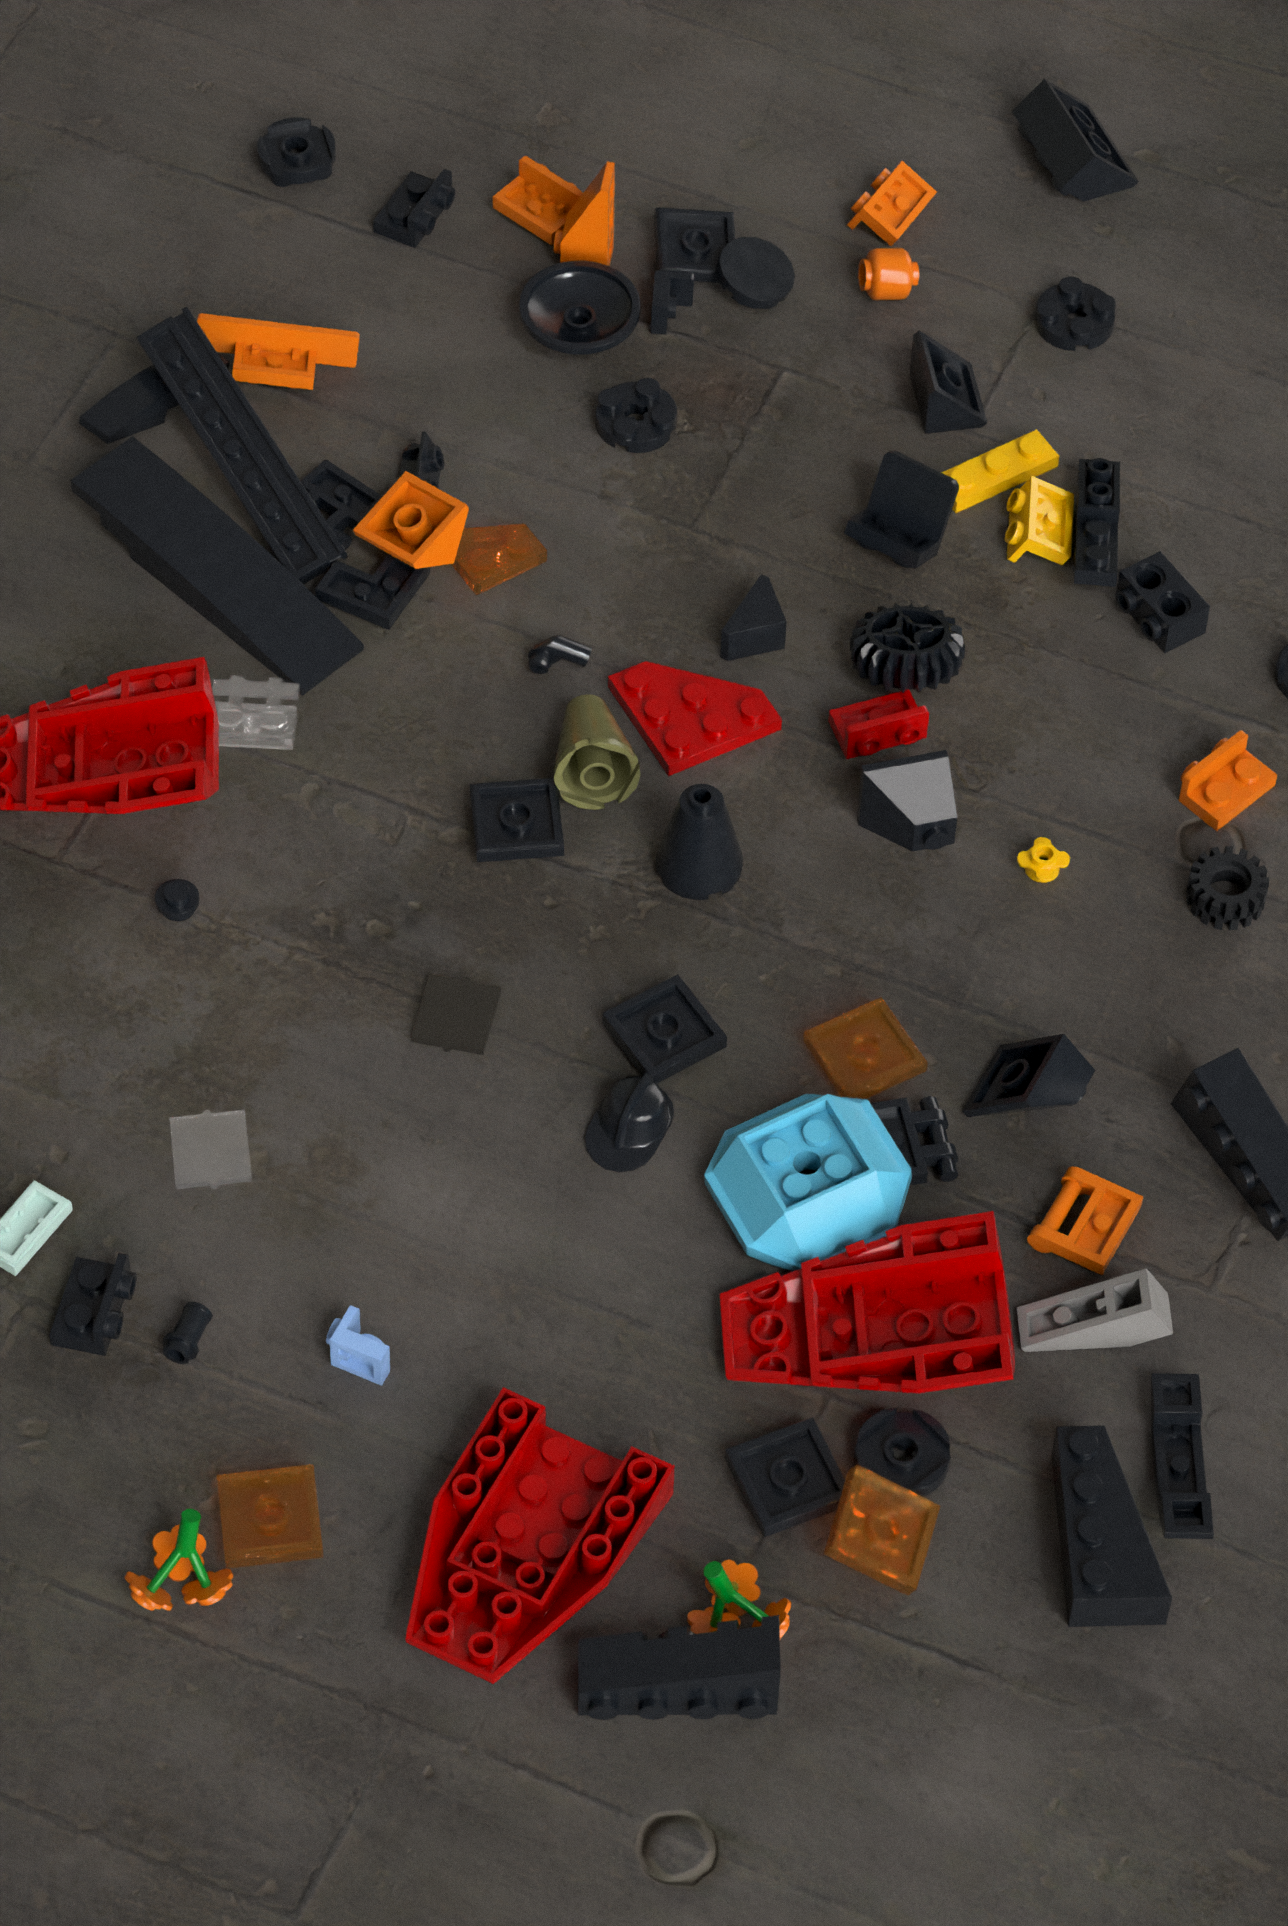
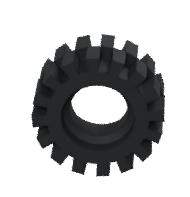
M1225 846L1224 853H1220L1219 848L1215 847L1211 848L1209 856L1205 852L1200 854L1198 862L1194 860L1191 866L1186 890L1187 905H1192L1191 913L1194 916L1202 913L1200 922L1208 925L1210 920L1215 921L1214 928L1222 930L1223 923H1229V931L1237 930L1239 922L1245 928L1251 925L1252 918L1257 920L1261 916V911L1264 910L1269 887V877H1266L1267 869L1265 865L1259 867L1260 859L1254 855L1248 860V851L1242 848L1239 854H1233V846ZM1218 881H1229L1239 885L1244 892L1239 895H1224L1214 890L1211 884Z

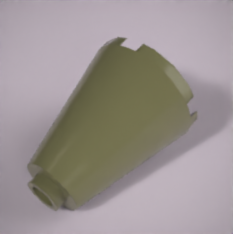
M591 694L577 696L567 704L553 769L555 785L560 791L561 797L578 808L590 810L604 809V803L618 799L619 804L626 800L637 788L641 775L638 757L605 701Z

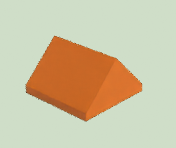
M405 471L358 523L353 532L356 536L415 569L454 564L469 508L464 502Z

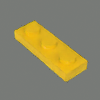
M1036 429L942 472L955 479L959 484V490L952 510L955 513L963 511L1026 482L1031 476L1037 477L1058 467L1059 454Z

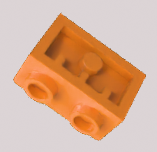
M903 161L892 172L885 167L870 185L875 189V192L870 195L865 191L850 208L855 215L847 226L853 230L862 220L887 244L892 246L937 191Z
M1242 730L1230 739H1221L1208 756L1200 762L1193 761L1181 775L1182 785L1179 802L1215 831L1222 828L1276 784L1277 774L1246 750L1248 735Z

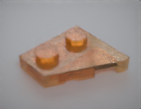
M525 523L464 528L454 564L451 565L472 591L478 595L546 562L547 549Z

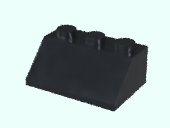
M1043 79L1012 110L1020 123V126L1017 128L1019 133L1026 141L1034 145L1037 150L1034 153L1035 158L1044 168L1050 170L1053 175L1050 181L1062 195L1067 196L1070 193L1082 201H1087L1132 188L1139 182L1091 107L1048 80Z

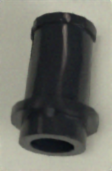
M187 1302L172 1333H167L163 1338V1354L177 1364H187L189 1360L196 1358L199 1352L197 1344L207 1324L213 1317L212 1312L198 1302Z

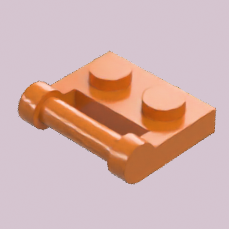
M1071 1166L1068 1167L1061 1179L1063 1186L1041 1224L1033 1227L1027 1237V1242L1038 1252H1052L1103 1275L1139 1212L1143 1196L1084 1169ZM1087 1194L1091 1196L1069 1235L1058 1232L1078 1195Z

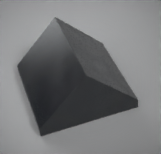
M920 330L913 335L910 378L925 434L982 428L987 424V419L972 364Z

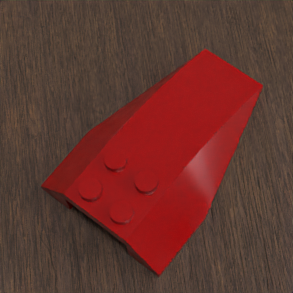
M205 657L120 671L107 676V683L89 689L86 684L70 690L71 696L49 705H47L45 700L30 705L29 712L12 719L9 714L1 716L0 811L125 814L206 800L219 790V721Z
M994 1211L900 1225L885 1231L886 1236L865 1244L864 1240H860L845 1246L846 1251L822 1261H820L819 1257L802 1262L801 1269L782 1276L779 1272L720 1293L725 1376L727 1380L918 1394L1013 1380L1015 1372L1014 1343L1006 1276Z

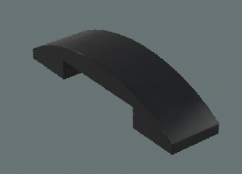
M1151 1373V1428L1158 1511L1164 1538L1213 1539L1214 1536L1210 1493H1207L1201 1434L1203 1411L1199 1374Z

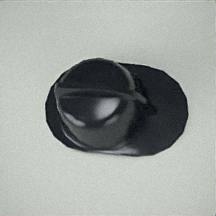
M646 1072L643 1077L632 1076L617 1081L609 1089L608 1094L601 1102L588 1126L585 1136L587 1152L595 1163L606 1170L620 1173L634 1171L645 1165L655 1154L671 1126L675 1114L673 1103L667 1094L653 1081V1076L650 1073Z

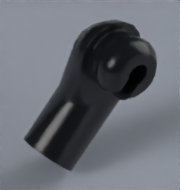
M554 635L535 644L528 653V666L536 674L547 673L552 664L562 659L585 667L592 647L561 635Z

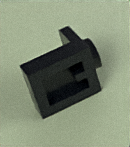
M655 271L651 334L666 335L668 318L676 319V306L691 307L693 305L695 278L693 273Z

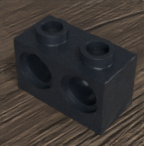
M1161 551L1119 572L1115 594L1118 606L1124 613H1129L1140 625L1145 637L1150 641H1154L1164 654L1205 634L1210 605Z

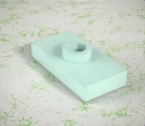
M34 1180L0 1218V1267L16 1276L72 1212L71 1201Z

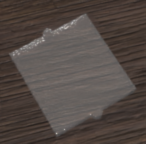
M205 1110L199 1115L169 1118L176 1189L204 1186L217 1189L219 1185L252 1181L245 1110L211 1113L210 1110Z

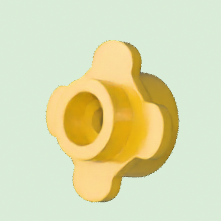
M1045 837L1035 839L1034 845L1029 850L1021 851L1017 856V863L1020 867L1025 868L1027 876L1040 883L1054 880L1058 876L1060 868H1066L1070 862L1069 854L1057 850L1051 844V840Z

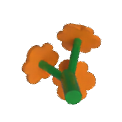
M184 1510L181 1514L180 1525L174 1526L171 1532L161 1531L154 1536L152 1547L157 1554L154 1557L153 1563L159 1570L152 1580L143 1575L138 1576L130 1571L124 1576L130 1584L129 1588L132 1590L130 1593L131 1597L140 1606L151 1611L161 1608L170 1611L173 1607V1604L170 1602L171 1596L160 1587L167 1576L176 1582L184 1581L188 1578L191 1571L195 1572L198 1580L187 1583L181 1589L184 1596L183 1600L187 1605L196 1602L201 1606L214 1604L225 1596L226 1591L232 1587L231 1579L233 1578V1573L230 1569H222L214 1573L213 1571L206 1572L204 1568V1559L201 1554L206 1549V1540L198 1533L201 1514L197 1510Z
M729 1559L722 1563L712 1561L704 1567L705 1586L710 1593L714 1594L711 1599L714 1607H707L705 1611L693 1610L688 1613L687 1623L691 1626V1632L695 1634L717 1631V1622L733 1620L738 1621L740 1628L741 1620L738 1616L746 1613L756 1619L752 1627L761 1626V1617L779 1615L780 1639L782 1638L790 1623L788 1612L791 1608V1601L787 1598H782L777 1603L771 1602L764 1611L750 1601L757 1600L761 1595L760 1587L755 1584L758 1579V1571L754 1565L750 1563L737 1565L735 1561ZM727 1608L729 1613H723L724 1609Z

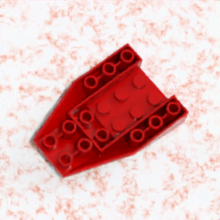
M503 1387L433 1501L405 1637L406 1643L494 1684L608 1586L674 1494L675 1466L631 1446L623 1461L547 1427L546 1406Z

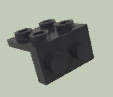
M891 450L883 456L867 508L848 519L844 534L856 539L857 543L863 548L878 550L892 557V560L902 567L916 569L937 555L959 490V484L955 479L898 451Z

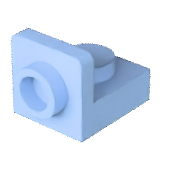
M350 1305L342 1319L337 1317L332 1322L326 1337V1343L330 1345L331 1365L382 1386L390 1373L389 1346L371 1334H360V1309Z

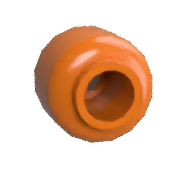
M903 248L872 249L868 252L866 258L861 259L859 262L858 281L860 289L866 291L867 295L875 301L905 299L909 296L912 286L918 285V263L912 262L909 253Z

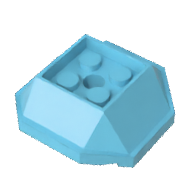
M807 1093L726 1130L704 1174L707 1189L745 1253L752 1258L773 1266L792 1270V1272L801 1269L802 1262L819 1257L820 1261L838 1255L846 1251L845 1246L860 1240H864L865 1244L885 1237V1231L898 1226V1220L912 1179L909 1164L867 1099ZM803 1170L816 1171L815 1173L809 1175L799 1173Z

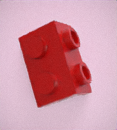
M909 689L904 693L900 691L829 710L828 722L846 759L861 755L869 756L880 750L902 744L910 745L918 740L927 738L929 712L926 706H917Z

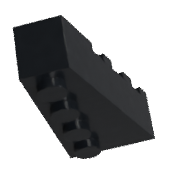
M1236 1048L1194 1069L1170 1104L1251 1206L1262 1226L1270 1231L1277 1241H1280L1288 1236V1125L1240 1049Z
M1105 1425L1057 1426L1051 1456L1068 1627L1166 1625L1172 1595Z
M779 1615L761 1617V1626L739 1629L738 1621L733 1620L717 1622V1631L695 1634L689 1631L687 1626L668 1628V1631L661 1633L657 1639H648L647 1635L641 1631L578 1639V1715H589L598 1720L612 1719L617 1715H639L644 1719L656 1720L667 1715H689L695 1719H710L717 1715H739L746 1719H759L767 1714H777L781 1674Z

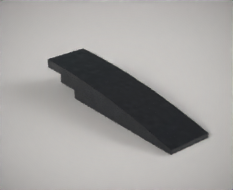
M133 436L70 480L72 492L100 514L101 525L129 547L130 558L301 696L364 650V644L278 560L190 482Z

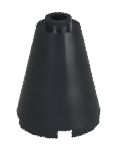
M695 784L682 792L656 853L655 865L657 872L663 878V884L668 890L682 898L706 900L709 899V894L722 891L723 895L730 891L739 881L743 868L742 851L724 797L717 788L708 784Z

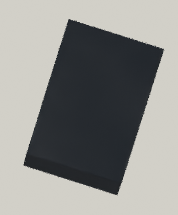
M763 574L760 575L722 629L720 658L730 661L785 649L787 621L769 577Z

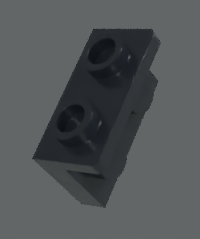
M443 169L436 180L411 171L374 219V233L416 248L425 235L431 234L436 220L443 210H448L454 201L456 191L452 187V171Z
M118 1253L115 1264L76 1257L49 1334L51 1345L106 1356L111 1339L117 1340L122 1330L123 1312L120 1311L124 1299L131 1300L136 1287L137 1275L135 1272H131L128 1254Z

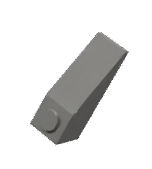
M1147 1268L1017 1307L1020 1344L1024 1352L1130 1347L1173 1334L1168 1293Z

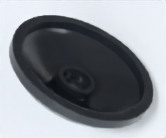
M580 260L561 262L541 270L527 282L520 296V318L524 328L532 338L550 349L574 355L594 354L617 346L631 335L640 317V297L633 283L624 274L610 266Z

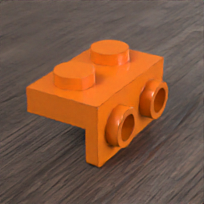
M524 156L519 160V176L493 196V208L545 242L553 245L557 229H564L568 212L583 192L575 184L567 182L551 172L545 165Z

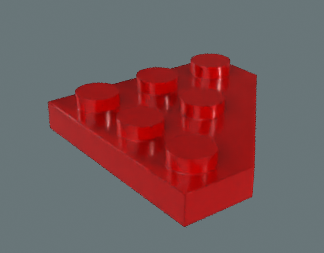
M648 661L608 676V688L668 777L782 729V718L764 692L758 688Z

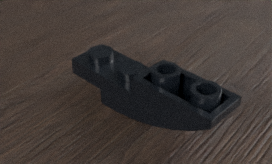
M1103 458L1092 460L1079 459L1073 548L1074 584L1116 587L1118 575V520L1120 513V462L1108 461Z

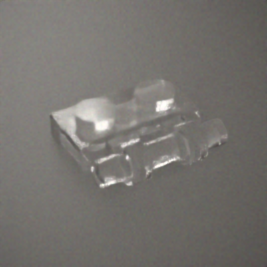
M231 675L230 680L214 679L213 696L229 697L228 702L215 701L219 721V746L293 750L297 723V706L282 705V699L299 700L300 684L285 683L283 678L269 677L268 682L245 680L244 676ZM244 697L267 699V704L243 702Z

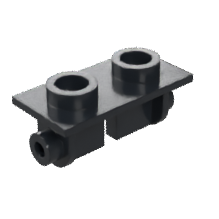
M426 431L421 434L420 444L411 443L403 450L399 476L401 477L407 471L439 489L440 472L444 469L445 464L444 456L441 449L433 444Z

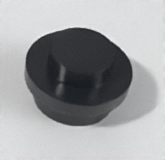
M184 879L166 881L159 886L155 893V904L158 911L171 921H184L190 918L200 902L197 887Z

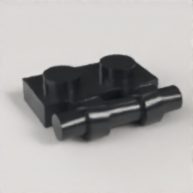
M326 459L301 480V483L318 509L321 508L331 515L326 521L344 549L347 550L351 545L352 537L344 533L343 530L347 527L354 529L383 496Z
M928 1096L921 1099L919 1102L921 1111L911 1112L907 1097L870 1103L911 1168L912 1179L910 1185L927 1183V1167L929 1166L938 1169L940 1178L944 1182L953 1181L958 1177L956 1163L958 1162L955 1145L949 1143L946 1129L949 1126L945 1111L939 1109L936 1097ZM923 1132L928 1135L931 1145L920 1146L917 1133Z

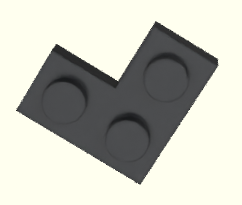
M388 554L376 572L371 575L336 560L315 588V594L323 603L390 630L429 576L430 567L415 569Z

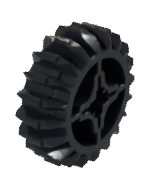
M894 603L893 608L879 606L877 612H866L864 619L856 621V627L852 632V637H850L853 668L859 671L860 678L870 679V683L873 686L882 684L885 686L886 691L896 688L901 689L904 693L907 689H914L921 693L922 688L925 687L935 690L939 683L948 684L951 677L959 673L962 659L965 657L962 627L955 624V618L945 617L943 610L931 611L928 605L922 608L914 607L912 603L909 606H899L897 603Z

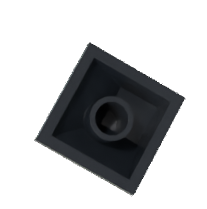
M946 750L861 765L857 809L859 826L912 852L924 849L935 850L955 843L958 817L949 756Z
M1065 1034L1003 1044L997 1049L962 1112L966 1117L1071 1106L1077 1104L1084 1097L1087 1090L1086 1087L1095 1069Z

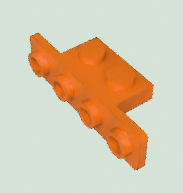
M203 313L198 314L197 323L216 352L235 354L232 372L235 381L313 390L316 364L349 368L356 367L360 337L358 332Z

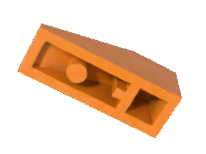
M606 162L568 212L564 229H557L554 253L560 254V263L580 260L610 266L614 249L615 163Z

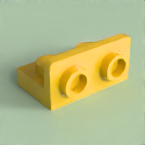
M1031 476L1020 489L1016 488L1013 490L1007 502L1006 508L1009 511V526L1005 533V542L1008 543L1007 560L1015 563L1026 551H1029L1063 565L1071 557L1074 494Z

